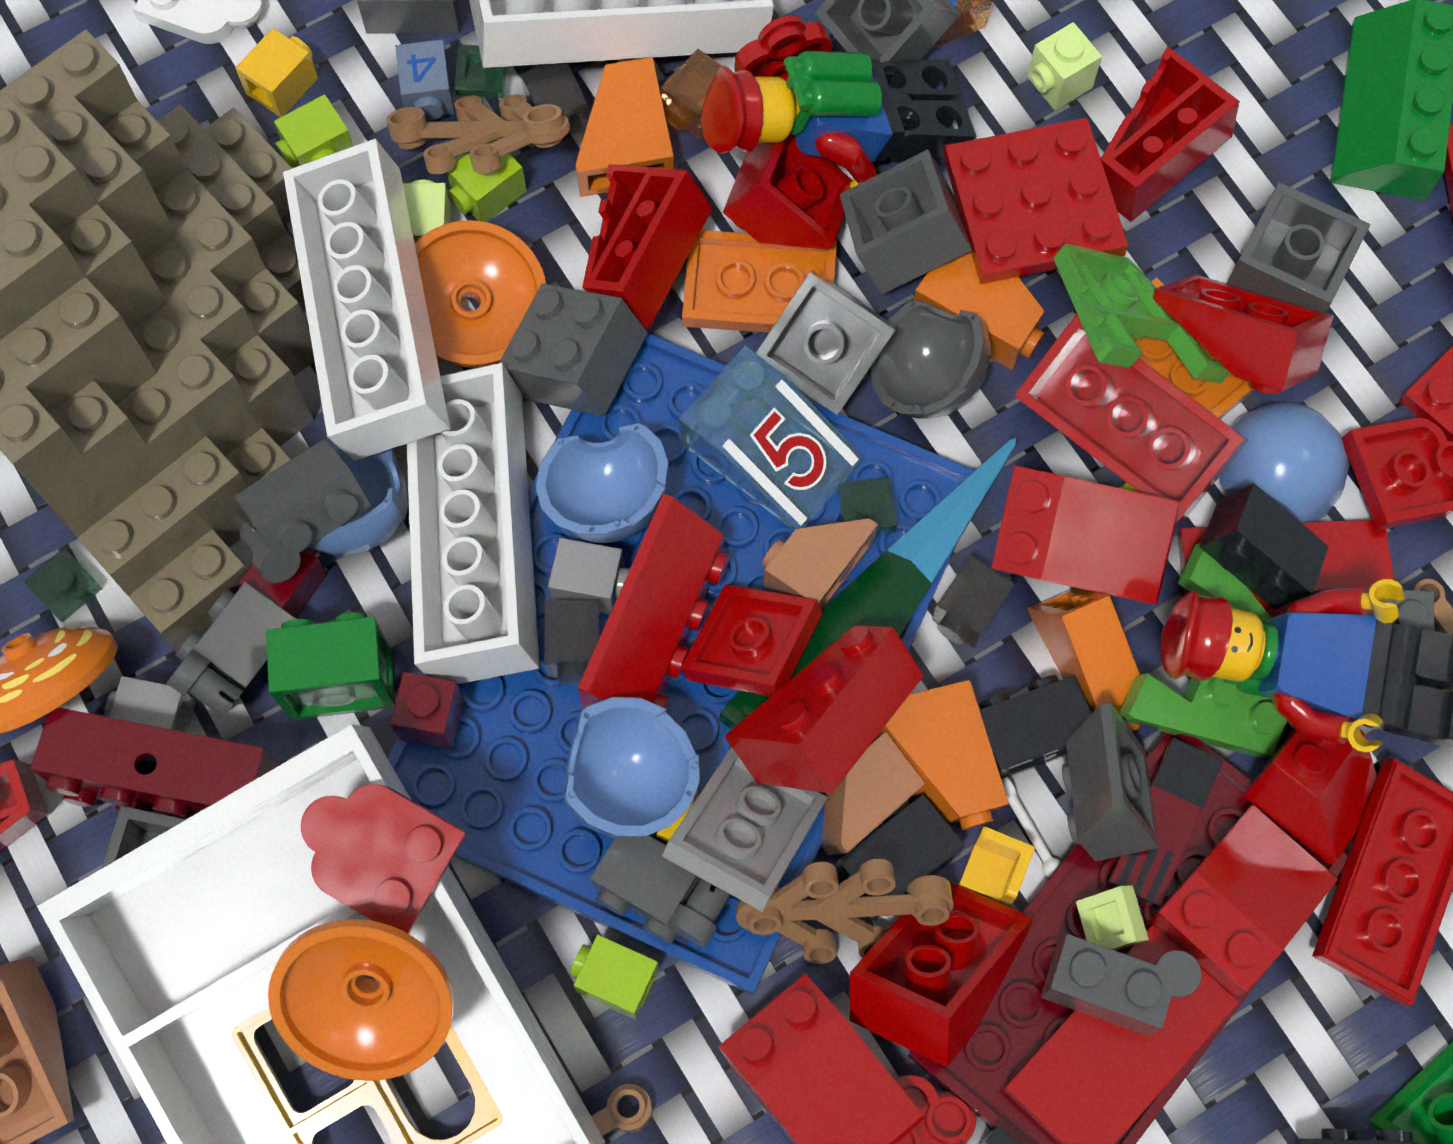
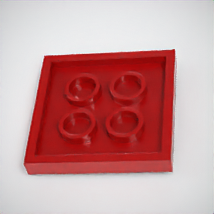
M1088 118L945 145L943 158L960 217L972 248L971 254L980 285L1058 269L1053 258L1066 243L1118 256H1125L1128 243Z

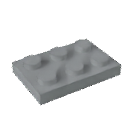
M731 747L669 839L662 857L763 912L828 797L817 791L756 783Z

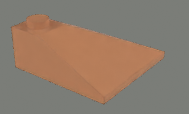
M32 956L0 965V1144H30L74 1121L56 1006Z

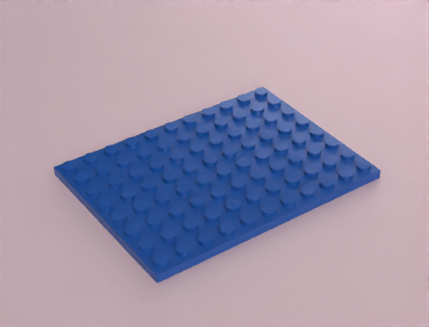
M647 333L605 416L602 417L571 410L555 439L557 441L558 438L579 435L581 439L587 442L602 443L614 439L619 434V427L640 423L645 425L661 440L669 465L667 495L677 499L724 535V554L730 556L720 584L710 583L704 597L705 601L710 602L705 621L724 585L770 592L763 587L765 567L761 564L768 550L778 539L786 542L793 531L799 528L870 518L878 524L875 541L830 600L832 601L975 471L840 413L836 415L827 408L798 396L859 459L852 466L775 386L650 333ZM773 408L785 418L769 436L776 446L788 435L802 433L814 437L821 444L825 452V472L821 480L811 488L797 490L784 484L793 472L804 474L809 471L812 460L806 450L800 448L793 450L788 457L789 465L775 471L750 436ZM728 439L807 517L802 525L723 447ZM537 473L528 490L540 669L458 684L464 697V703L453 749L412 743L398 738L387 759L411 800L468 832L454 857L754 996L781 934L775 932L770 935H757L741 927L736 920V906L741 901L732 895L729 896L713 923L717 929L706 948L690 941L688 944H685L677 938L674 939L671 945L667 944L643 928L646 920L628 909L624 916H620L595 900L599 892L593 889L590 877L614 838L586 827L568 809L563 799V784L574 732L580 714L583 711L578 686L610 614L552 604L548 584L559 538L622 549L624 568L630 569L649 525L633 536L610 543L584 541L567 535L541 509L536 492ZM957 543L900 636L908 652ZM690 630L684 644L685 648L691 649L699 632ZM682 672L679 679L670 677L663 695L669 697L666 713L687 733L696 755L699 754L700 782L696 790L699 796L731 748V745L724 737L731 729L719 721L720 712L739 690L688 681ZM825 804L778 884V888L781 889L802 875L803 870L808 865L814 863L822 845ZM657 832L649 835L657 840Z

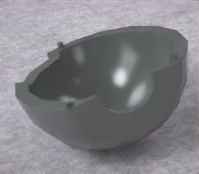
M916 300L907 302L888 319L889 322L896 326V330L870 367L872 388L883 405L900 414L917 419L950 415L972 401L986 380L991 355V344L987 326L977 313L960 310L959 315L940 310L926 302Z

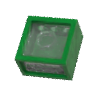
M357 612L344 613L336 616L334 622L314 624L311 620L294 619L283 622L281 628L266 630L269 693L291 721L395 707L391 647L375 617H368L364 613Z

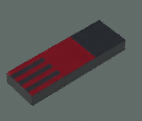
M1172 738L1169 741L1150 784L1159 848L1119 856L1107 881V886L1116 888L1133 885L1138 901L1156 910L1161 906L1222 765V760L1176 738Z

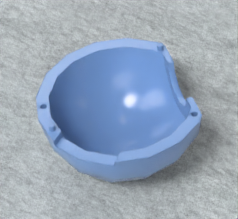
M1266 403L1238 417L1231 427L1249 441L1219 477L1223 490L1233 494L1255 483L1299 522H1316L1324 518L1341 497L1349 469L1347 453L1341 434L1315 409L1297 403Z
M640 423L619 427V434L614 439L602 443L587 442L581 439L579 435L558 438L539 465L536 492L541 509L565 534L580 540L610 543L633 536L649 525L663 493L667 495L669 483L668 460L661 440L645 425Z
M393 448L356 461L350 458L343 450L336 451L352 471L371 507L309 546V548L335 557L359 555L391 538L405 520L408 510L405 480Z
M612 697L587 706L581 712L567 761L563 784V799L568 809L586 827L610 838L641 839L670 827L691 806L700 782L699 754L696 755L687 733L666 713L667 709L642 698Z

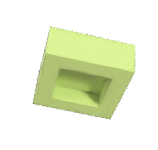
M1133 885L1119 886L1076 901L1087 941L1116 951L1149 940Z

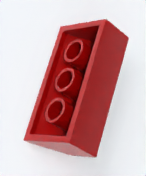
M663 493L579 683L578 691L583 710L587 706L612 697L642 698L667 709L669 697L663 694L670 677L679 679L682 674L680 667L690 649L684 647V644L691 629L697 632L700 631L708 613L710 602L705 601L704 597L710 583L719 585L724 576L730 557L724 554V535L672 496Z

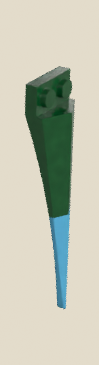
M1016 438L1007 441L822 609L823 614L790 680L853 626L893 627L899 637L902 635L959 538L1016 446ZM739 690L720 712L719 721L732 730L771 696Z

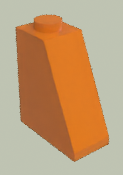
M653 57L622 59L617 63L605 65L575 164L580 197L608 193L610 181L606 177L608 164L674 169V156Z
M971 251L950 263L943 264L927 272L915 290L914 300L929 303L945 312L959 315L960 310L977 313L987 326L991 344L990 358L1012 371L1022 355L1028 359L1033 356L1045 335L1044 332L1039 330L1045 311L1021 279L1016 277L980 285Z
M1071 588L1028 607L1030 617L1062 678L1065 679L1075 675L1091 713L1099 705L1110 702L1119 713L1135 677L1140 675L1110 595ZM1125 722L1132 732L1140 727V723L1132 724Z
M970 680L909 694L880 733L887 732L925 782L914 794L917 798L924 794L947 824L960 821L962 830L993 822L991 812L1009 803Z

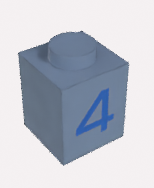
M443 39L395 45L400 92L404 108H421L424 111L426 121H433L441 116L455 115L449 64Z

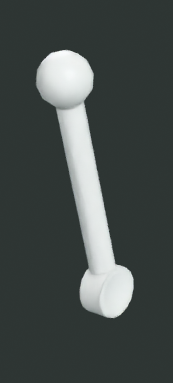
M1004 777L1001 780L1008 802L1043 861L1042 870L1044 875L1050 878L1062 862L1052 857L1018 799L1015 787L1008 777Z

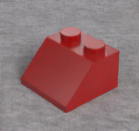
M788 135L782 142L757 143L751 153H746L722 213L758 243L827 250L834 245L844 216V209L839 194L851 189L850 183L852 179L830 160L802 153L798 149L794 135Z
M1293 728L1243 796L1333 865L1360 826L1377 779V774L1371 753L1356 750L1352 747L1349 740L1344 744L1303 735ZM1360 730L1361 735L1366 739L1365 733Z

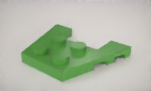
M1067 243L1053 258L1095 356L1100 363L1130 368L1143 354L1131 337L1132 335L1137 339L1149 337L1167 341L1194 379L1222 383L1231 374L1218 360L1213 361L1198 345L1199 342L1153 299L1154 291L1157 287L1129 258Z
M1201 543L1196 544L1178 584L1189 592L1191 590L1197 591L1200 596L1223 597L1229 602L1231 608L1255 613L1261 620L1270 622V615L1248 587L1200 548ZM1150 674L1138 675L1135 677L1119 712L1122 719L1128 723H1143L1157 727L1158 731L1172 735L1183 734L1202 739V743L1258 758L1273 756L1287 722L1275 710L1273 699L1243 693L1237 689L1236 685L1224 683V679L1211 677L1205 681L1191 678L1187 690L1182 697Z

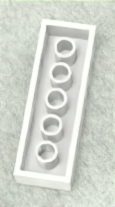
M469 0L483 68L738 52L746 44L758 39L760 31L771 22L774 8L772 0Z
M375 138L284 171L283 175L327 437L350 458L356 461L450 429L399 167Z
M503 363L440 376L450 429L407 443L414 664L426 676L456 681L457 684L540 669L522 393Z

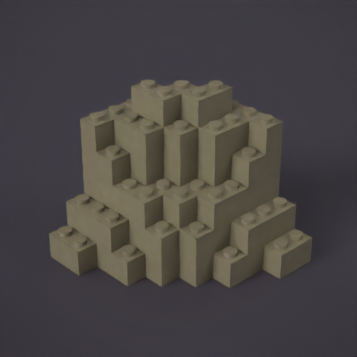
M85 29L0 90V450L177 652L194 630L201 633L215 621V618L210 616L208 611L226 588L236 594L240 588L238 582L248 570L231 551L230 547L240 540V530L246 522L251 529L254 526L246 517L234 496L290 461L289 456L280 447L314 420L294 379L295 376L315 360L309 326L303 314L306 311L295 241L286 232L281 220L290 212L283 172L292 169V167L234 107L205 129L180 104L157 121L137 100L120 64Z

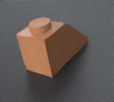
M868 518L795 529L786 542L778 539L763 558L761 564L765 567L763 587L774 593L817 599L821 609H823L874 543L878 524Z
M887 732L879 733L834 792L825 794L828 798L824 807L821 847L828 855L848 853L925 784Z

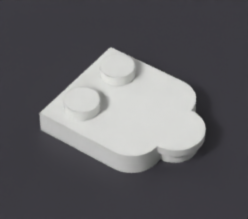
M138 0L133 11L141 22L203 44H215L226 39L234 28L245 29L253 26L260 18L263 1Z

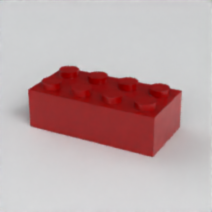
M1078 314L1074 316L1014 395L1138 492L1180 501L1177 522L1185 521L1249 441L1140 358L1130 368L1100 363L1095 356Z

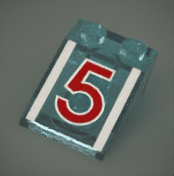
M746 346L740 350L679 418L680 444L793 531L805 528L863 461V456L784 374Z

